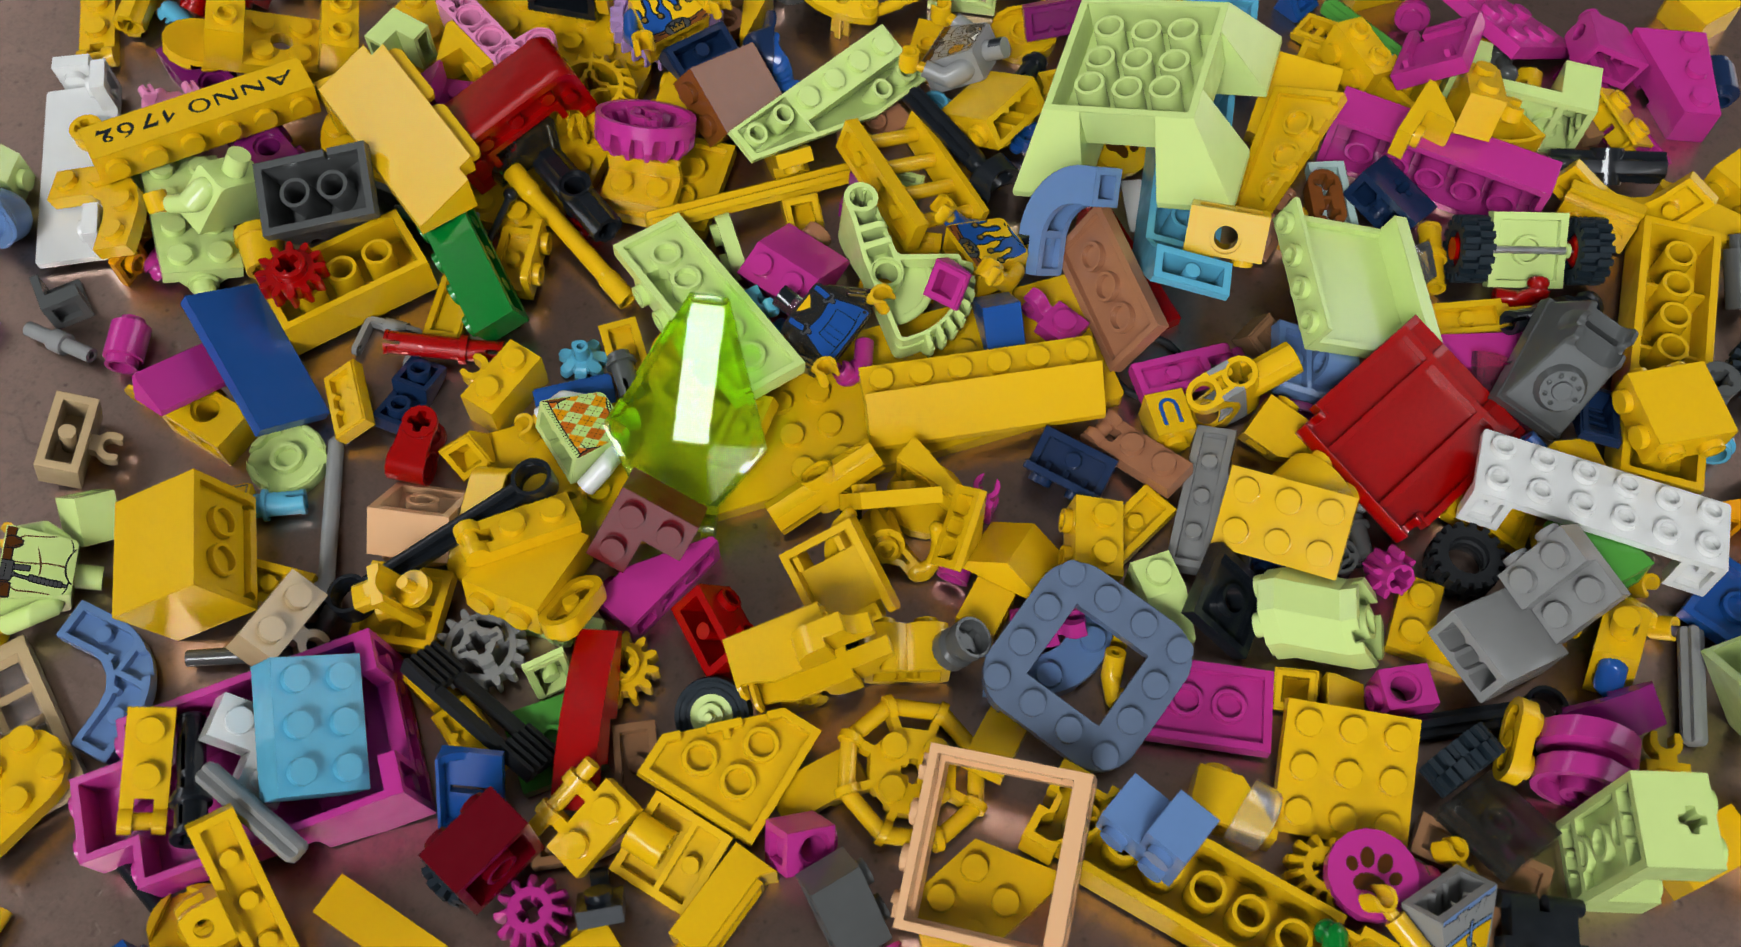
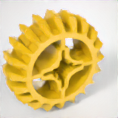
M594 53L589 58H582L578 54L577 59L572 62L565 59L598 105L612 100L639 99L637 83L629 68H623L620 60L611 62L607 54L601 59H597ZM556 110L546 117L551 128H556L560 136L568 134L572 142L582 137L586 144H588L591 138H595V111L586 118L578 110L567 111L569 116L564 120Z

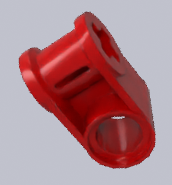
M417 405L411 407L403 415L393 445L390 447L385 459L384 469L388 479L426 487L433 482L441 456L438 451L444 447L447 441V433L445 428L439 423L436 412L431 407Z

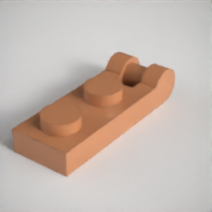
M1111 409L1106 410V417L1098 419V423L1094 427L1089 426L1080 434L1082 443L1118 460L1119 464L1117 467L1141 483L1148 484L1167 499L1193 474V463L1125 423ZM1110 434L1116 439L1110 442L1105 438Z

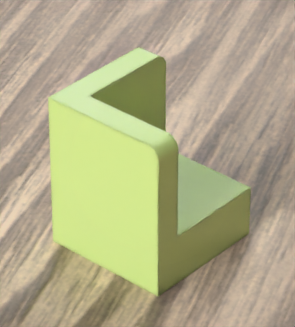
M91 489L55 498L62 530L72 536L73 540L78 541L80 547L114 540L115 502H117L114 489Z

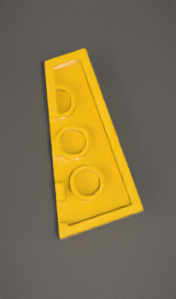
M1274 85L1250 147V157L1235 206L1273 213L1348 101L1344 92Z

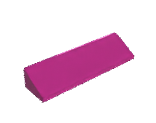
M203 343L132 375L135 399L160 416H164L226 386Z

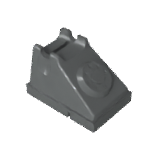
M362 140L326 148L327 152L320 149L252 164L263 237L268 241L279 239L286 242L291 241L293 244L301 246L304 242L312 244L315 239L327 241L372 219L380 218L369 145Z
M1552 298L1540 300L1507 361L1509 364L1504 366L1488 396V399H1492L1498 405L1505 408L1509 414L1548 441L1558 440L1562 432L1616 371L1621 369L1626 360V356L1622 355L1624 350L1632 346L1639 335L1636 329L1622 327L1596 308L1598 302L1595 300L1556 302Z

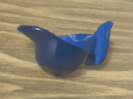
M768 10L765 15L763 28L747 34L743 39L742 46L751 42L754 43L783 94L801 80L794 79L790 61L779 44L780 35L778 32H774L777 21L776 12Z

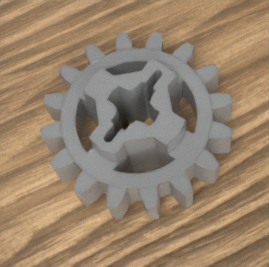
M465 609L460 610L462 620L457 623L454 620L448 619L446 623L450 628V632L448 634L438 633L437 639L444 646L443 648L466 667L464 672L487 692H489V687L493 686L500 693L504 692L503 681L509 679L516 683L519 679L514 670L516 667L522 668L521 664L527 662L525 657L521 655L530 652V646L527 640H524L527 636L525 630H518L507 621L491 614L482 615L476 612V614L470 616ZM485 647L486 652L479 654L478 650ZM453 684L450 685L453 690L456 688Z

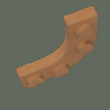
M655 719L611 725L615 762L614 779L644 810L656 790H659L636 776L637 771L658 741ZM551 825L538 837L545 848L531 861L534 872L565 868L561 861L546 847L558 834ZM630 826L600 859L621 849V842Z

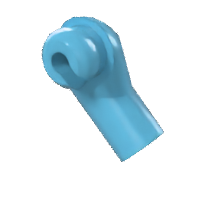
M164 1L157 9L158 18L162 20L166 17V24L176 20L194 18L191 13L181 7L176 1Z

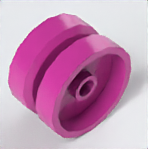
M1559 714L1544 718L1542 731L1535 741L1536 752L1539 755L1535 757V768L1529 779L1530 788L1538 796L1554 804L1575 809L1627 771L1639 769L1642 739L1633 730L1600 717L1581 714Z

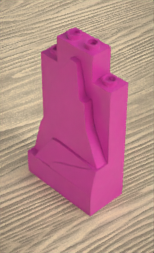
M369 628L292 655L310 656L360 653L371 789L351 795L280 802L278 809L273 812L306 840L308 844L321 842L329 847H335L390 831L437 813L410 689L403 681V673L400 672L403 657ZM251 671L155 706L177 707V716L187 711H200L202 715L206 714L208 718L216 698L224 692L253 702ZM125 716L115 720L118 737L114 740V746L121 761L69 779L71 797L68 800V808L71 816L74 818L76 833L73 851L79 861V865L104 874L116 870L119 866L132 863L131 875L138 890L163 898L169 894L185 890L186 886L204 883L210 879L195 848L180 849L169 844V833L174 829V811L170 806L168 807L166 835H151V831H132L131 835H116L127 718ZM177 716L169 798L176 790ZM207 744V762L211 761L220 764L233 776L241 756ZM213 798V805L208 809V813L223 806ZM135 799L134 812H153L154 799ZM241 823L259 862L277 856L273 850Z

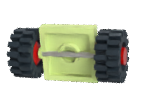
M1489 211L1488 216L1453 215L1452 220L1448 222L1449 229L1445 230L1446 241H1443L1442 246L1445 247L1447 253V262L1444 265L1445 277L1451 283H1482L1483 287L1528 288V280L1533 276L1547 277L1550 281L1548 289H1563V282L1566 285L1599 286L1606 281L1605 277H1609L1611 273L1609 266L1614 264V259L1611 258L1612 253H1616V246H1612V242L1616 240L1615 234L1611 233L1613 226L1608 224L1609 220L1604 217L1570 218V213Z

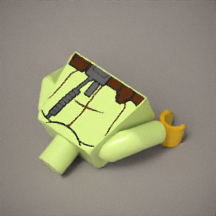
M39 521L18 526L13 525L11 522H4L1 525L0 529L5 533V538L0 539V547L2 548L0 559V646L8 641L10 635L58 616L63 611L71 610L75 589L102 591L105 566L79 564L80 543L73 540L72 536L50 521Z

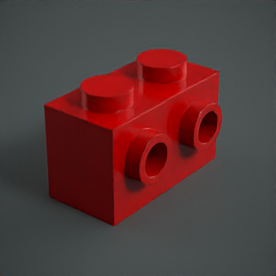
M698 583L671 610L706 677L724 676L733 679L722 639L754 626L749 622L741 607L740 597L730 586Z

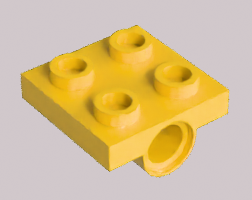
M656 790L645 810L637 816L626 832L620 845L621 849L608 869L677 914L682 915L717 868L735 837L662 791Z

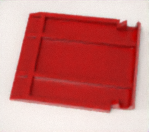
M1414 315L1309 408L1314 416L1300 427L1295 434L1312 452L1319 450L1330 458L1332 467L1342 476L1345 482L1353 485L1358 491L1359 504L1397 544L1408 537L1407 533L1413 528L1418 527L1422 530L1428 527L1472 485L1480 436L1485 429L1518 439L1526 431L1505 408L1498 405L1492 399H1488L1490 392L1417 315Z

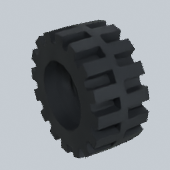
M1456 522L1453 526L1449 524L1443 527L1429 543L1423 554L1425 558L1422 561V568L1428 569L1424 574L1427 581L1433 579L1435 584L1445 587V597L1451 599L1453 595H1457V601L1465 602L1468 597L1473 601L1487 594L1499 581L1497 575L1506 568L1502 560L1506 555L1504 548L1498 549L1497 546L1500 540L1496 536L1491 539L1488 536L1490 530L1484 527L1480 531L1475 523L1470 522L1465 527L1463 522ZM1461 550L1468 553L1475 559L1479 572L1466 573L1459 570L1452 563L1449 551Z

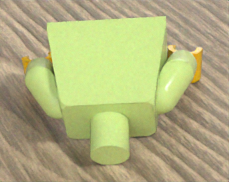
M231 146L228 148L225 157L200 163L181 194H167L166 189L143 194L149 214L158 212L181 213L199 235L259 219L260 214L252 166L254 163L251 160V154L243 147Z

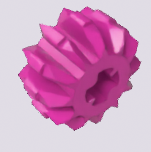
M536 874L529 875L527 887H523L518 880H512L511 887L515 891L512 897L507 894H499L498 901L506 909L493 913L495 922L503 924L497 932L498 937L502 941L511 939L510 947H525L526 944L527 947H540V942H544L547 947H557L552 936L555 932L562 936H567L570 930L561 921L574 916L572 907L564 905L570 898L566 889L556 890L557 882L552 877H548L540 884ZM536 907L540 918L532 923L529 920L528 911Z

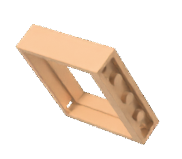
M931 742L929 753H924L922 765L919 764L918 778L923 780L920 797H914L910 806L908 821L910 825H914L910 844L904 843L900 854L899 870L904 871L901 889L894 890L890 901L893 903L890 917L894 918L892 928L974 947H1042L918 918L949 764L1072 789L1043 947H1068L1098 779L1094 774Z

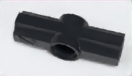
M549 146L540 151L537 159L533 162L534 170L562 202L565 213L569 217L576 219L595 242L602 241L606 243L615 238L618 230L622 227L621 218L595 190L589 174L578 170L560 148L555 149Z
M1590 147V150L1555 148L1548 149L1547 157L1563 162L1561 170L1580 158L1604 185H1621V182L1656 184L1665 179L1668 170L1667 152L1625 151V148Z

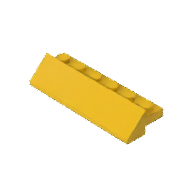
M1091 335L858 368L869 442L875 451L905 447L913 437H916L922 444L1106 417L1103 362L1097 358Z

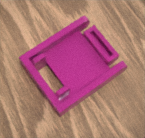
M1481 12L1472 14L1470 21L1466 16L1427 27L1422 34L1424 42H1422L1418 30L1408 32L1390 75L1396 91L1428 83L1429 79L1436 81L1469 72L1485 29L1483 14Z

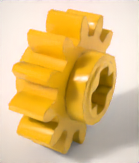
M625 631L622 635L620 667L625 670L629 666L630 670L626 674L620 671L618 709L622 707L624 698H630L631 703L638 706V693L640 691L648 695L654 694L649 679L657 680L661 678L660 669L655 666L659 661L657 651L648 650V643L644 636L633 644L629 631Z

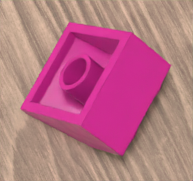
M788 223L758 241L737 273L749 287L758 284L766 298H773L777 305L788 312L803 314L811 312L810 309L795 312L810 293L811 299L813 298L814 300L813 289L816 285H820L830 293L850 264V261ZM784 286L797 294L788 307L775 298ZM814 291L816 305L819 309L823 303V297ZM810 313L796 317L809 323L813 315Z

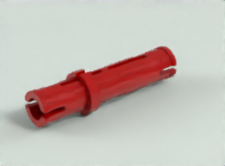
M385 329L383 339L400 343H383L382 350L383 354L458 360V364L467 365L468 361L474 362L472 356L475 353L485 356L488 362H490L497 354H488V351L499 352L505 346V342L470 339V335L461 334L460 338Z

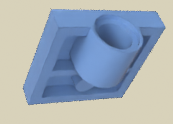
M1279 319L1271 326V349L1286 341L1294 349L1303 367V373L1271 390L1273 394L1314 405L1360 364L1359 357L1306 350L1297 324Z

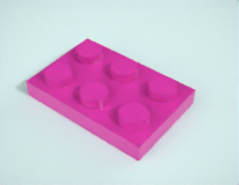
M1192 660L1188 678L1144 741L1268 758L1271 754L1274 671Z

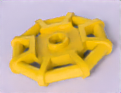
M892 694L882 696L880 702L850 727L840 730L837 736L840 742L838 787L834 790L836 800H842L874 838L873 844L882 847L883 844L903 846L904 843L910 844L913 829L893 827V823L896 818L909 819L912 800L914 797H920L923 780L917 778L915 784L909 783L908 776L901 774V768H906L910 763L914 764L918 769L919 764L922 765L924 753H929L931 742L948 745L944 739L936 735L940 725L960 748L967 749L973 736L949 709L950 704L944 701L938 704L894 698ZM898 716L931 720L927 730L902 727ZM886 721L889 734L881 741L873 745L864 740L865 736L882 722ZM857 753L867 758L866 780L862 782H855ZM949 764L941 807L949 802L960 809L943 824L937 825L932 846L933 853L945 851L948 842L974 819L985 815L988 808L984 802L985 778L968 771L967 795L956 790V767L958 766ZM869 792L873 798L876 796L883 804L881 808L886 812L883 821L861 796L862 794Z

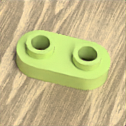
M729 212L714 216L716 224L710 225L709 228L715 247L723 246L725 254L719 255L720 262L736 281L743 280L737 272L745 260Z

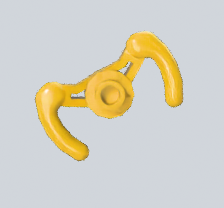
M851 507L845 508L833 521L831 527L856 515L857 517L856 510ZM874 508L868 510L860 519L859 523L880 564L888 563L899 566L907 574L908 579L913 582H925L931 579L939 567L931 564V560L943 527L942 522L934 521L930 524V551L927 558L920 561L906 544L893 512L884 508ZM833 537L825 541L824 560L841 552Z

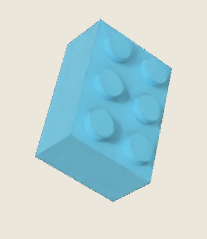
M360 653L269 657L251 667L259 800L267 804L351 795L371 789Z

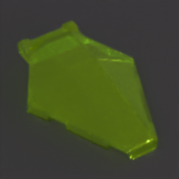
M689 292L673 320H669L636 371L635 374L637 376L623 398L620 397L604 421L603 426L628 477L635 467L708 507L697 533H701L702 538L710 536L715 538L720 506L768 452V447L730 299L722 296Z

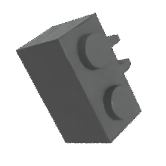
M842 846L795 874L830 947H879L893 938L885 922L890 918V912L878 893L872 894L869 885L875 882L861 857L854 860Z

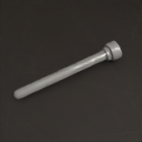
M335 436L331 437L328 441L318 581L314 583L315 586L327 593L328 587L335 580L344 458V444L337 441ZM326 598L314 614L320 615L324 605H327Z

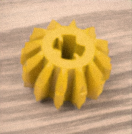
M1312 834L1308 838L1307 843L1297 840L1291 846L1293 853H1287L1282 859V864L1289 870L1281 875V879L1294 884L1295 887L1334 908V905H1336L1334 903L1335 899L1331 895L1330 890H1327L1324 881L1316 877L1319 871L1313 870L1316 867L1323 870L1324 860L1331 846L1337 841V838L1330 837L1325 844H1323L1318 834Z

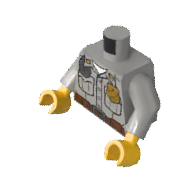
M937 0V6L931 5L932 22L937 25L949 23L951 26H946L942 29L923 60H919L920 50L913 45H904L902 53L899 55L898 65L900 70L905 74L921 72V77L927 79L932 91L945 92L983 81L987 78L996 61L1008 58L1011 52L1009 40L1006 37L996 38L988 23H974L960 13L957 16L951 13V0Z

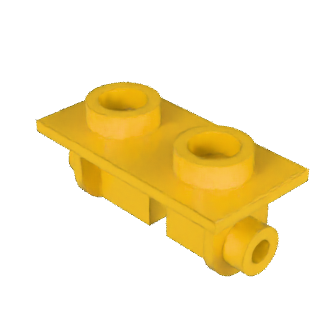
M1601 87L1598 112L1593 121L1598 129L1603 132L1611 125L1614 126V129L1604 136L1611 148H1625V151H1636L1635 148L1638 146L1652 148L1654 145L1648 137L1650 130L1640 118L1633 115L1629 109L1631 102L1625 93L1619 89Z

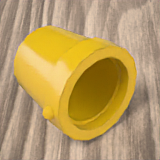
M260 219L244 222L238 225L233 232L235 246L239 249L246 273L250 278L255 279L254 273L263 270L258 262L259 258L271 259L273 257L270 252L271 247H276L279 251L285 250V241L279 239L268 241L263 237Z

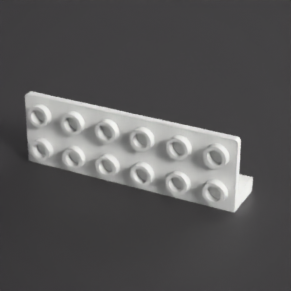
M105 58L90 60L89 76L85 77L86 87L50 91L47 93L35 263L41 269L108 260V258L101 259L92 250L103 217V207L99 202L84 203L82 206L56 210L47 201L53 180L58 171L94 166L88 152L81 150L70 136L69 126L72 121L77 117L88 114L97 116L101 121L121 115L122 86Z
M1485 429L1482 432L1473 483L1457 506V519L1472 522L1496 531L1512 509H1516L1563 525L1578 524L1585 532L1672 559L1662 570L1661 584L1704 597L1728 572L1731 506L1729 504L1493 430Z

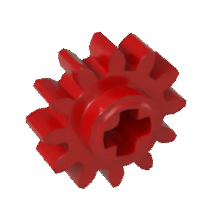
M287 241L285 245L286 250L279 251L276 247H271L270 252L273 256L271 259L259 258L258 262L263 270L255 272L254 276L265 299L272 298L279 308L286 303V300H290L292 306L296 309L299 307L300 299L306 298L311 303L315 302V297L312 293L314 290L326 291L327 288L322 279L330 277V272L320 250L312 251L307 242H304L297 250L291 241Z

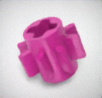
M1394 544L1388 547L1387 552L1377 547L1374 548V551L1362 563L1364 573L1366 574L1365 578L1376 594L1384 599H1387L1390 592L1402 596L1416 579L1412 569L1416 561L1407 556L1405 551Z

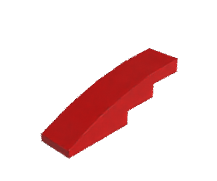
M582 629L576 636L560 712L551 796L563 783L562 776L570 767L576 768L586 756L592 758L600 767L590 779L597 788L600 786L601 765L608 764L610 720L617 718L622 631ZM577 794L563 810L578 811L585 801Z

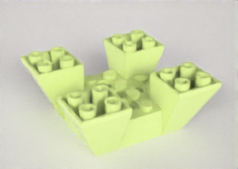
M1082 0L1012 190L1014 196L1031 197L1037 187L1048 176L1064 167L1073 165L1096 166L1103 144L1155 147L1157 208L1191 210L1193 199L1235 206L1250 157V149L1214 104L1216 94L1267 97L1282 45V36L1230 2Z

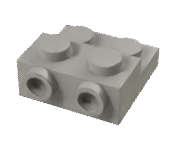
M1553 523L1544 527L1534 536L1538 543L1529 551L1522 548L1507 556L1503 560L1507 568L1497 575L1522 610L1531 609L1556 644L1567 642L1631 595L1578 524L1559 526L1557 523Z

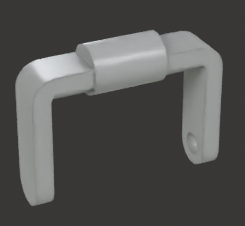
M370 316L364 321L352 345L351 352L357 356L362 354L374 328L383 330V332L385 329H390L391 331L422 334L420 328L411 326L407 322L392 318L384 319ZM410 355L405 356L403 360V365L411 357Z

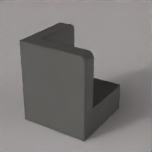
M37 274L29 277L41 311L56 329L61 330L95 316L84 285L79 279L49 290Z

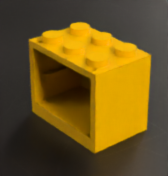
M193 468L115 502L113 619L180 641L258 609L256 497Z

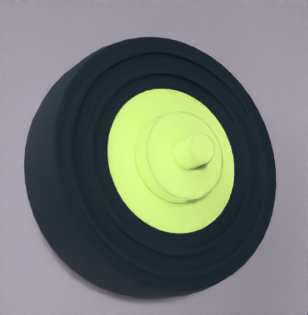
M724 676L699 678L690 683L680 694L674 712L675 726L677 731L683 732L705 727L706 724L738 717L753 716V706L751 700L745 701L741 698L734 680Z

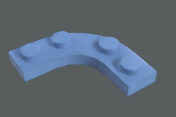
M81 600L56 633V636L101 661L106 673V688L97 708L70 745L104 764L110 765L119 760L114 746V740L118 737L115 720L127 716L128 706L153 705L157 690V667L151 649L135 629L128 623L113 619L111 613Z
M1086 615L1087 636L1079 639L1066 637L1058 647L1045 654H1041L1027 673L1058 697L1074 691L1077 686L1086 681L1092 674H1095L1103 662L1105 649L1110 646L1112 634ZM983 689L982 697H986V698H987V696H986V694H985V692H984V689Z

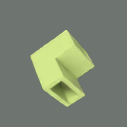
M394 7L364 35L371 55L382 44L388 50L399 48L406 54L413 65L423 70L438 55L428 25Z

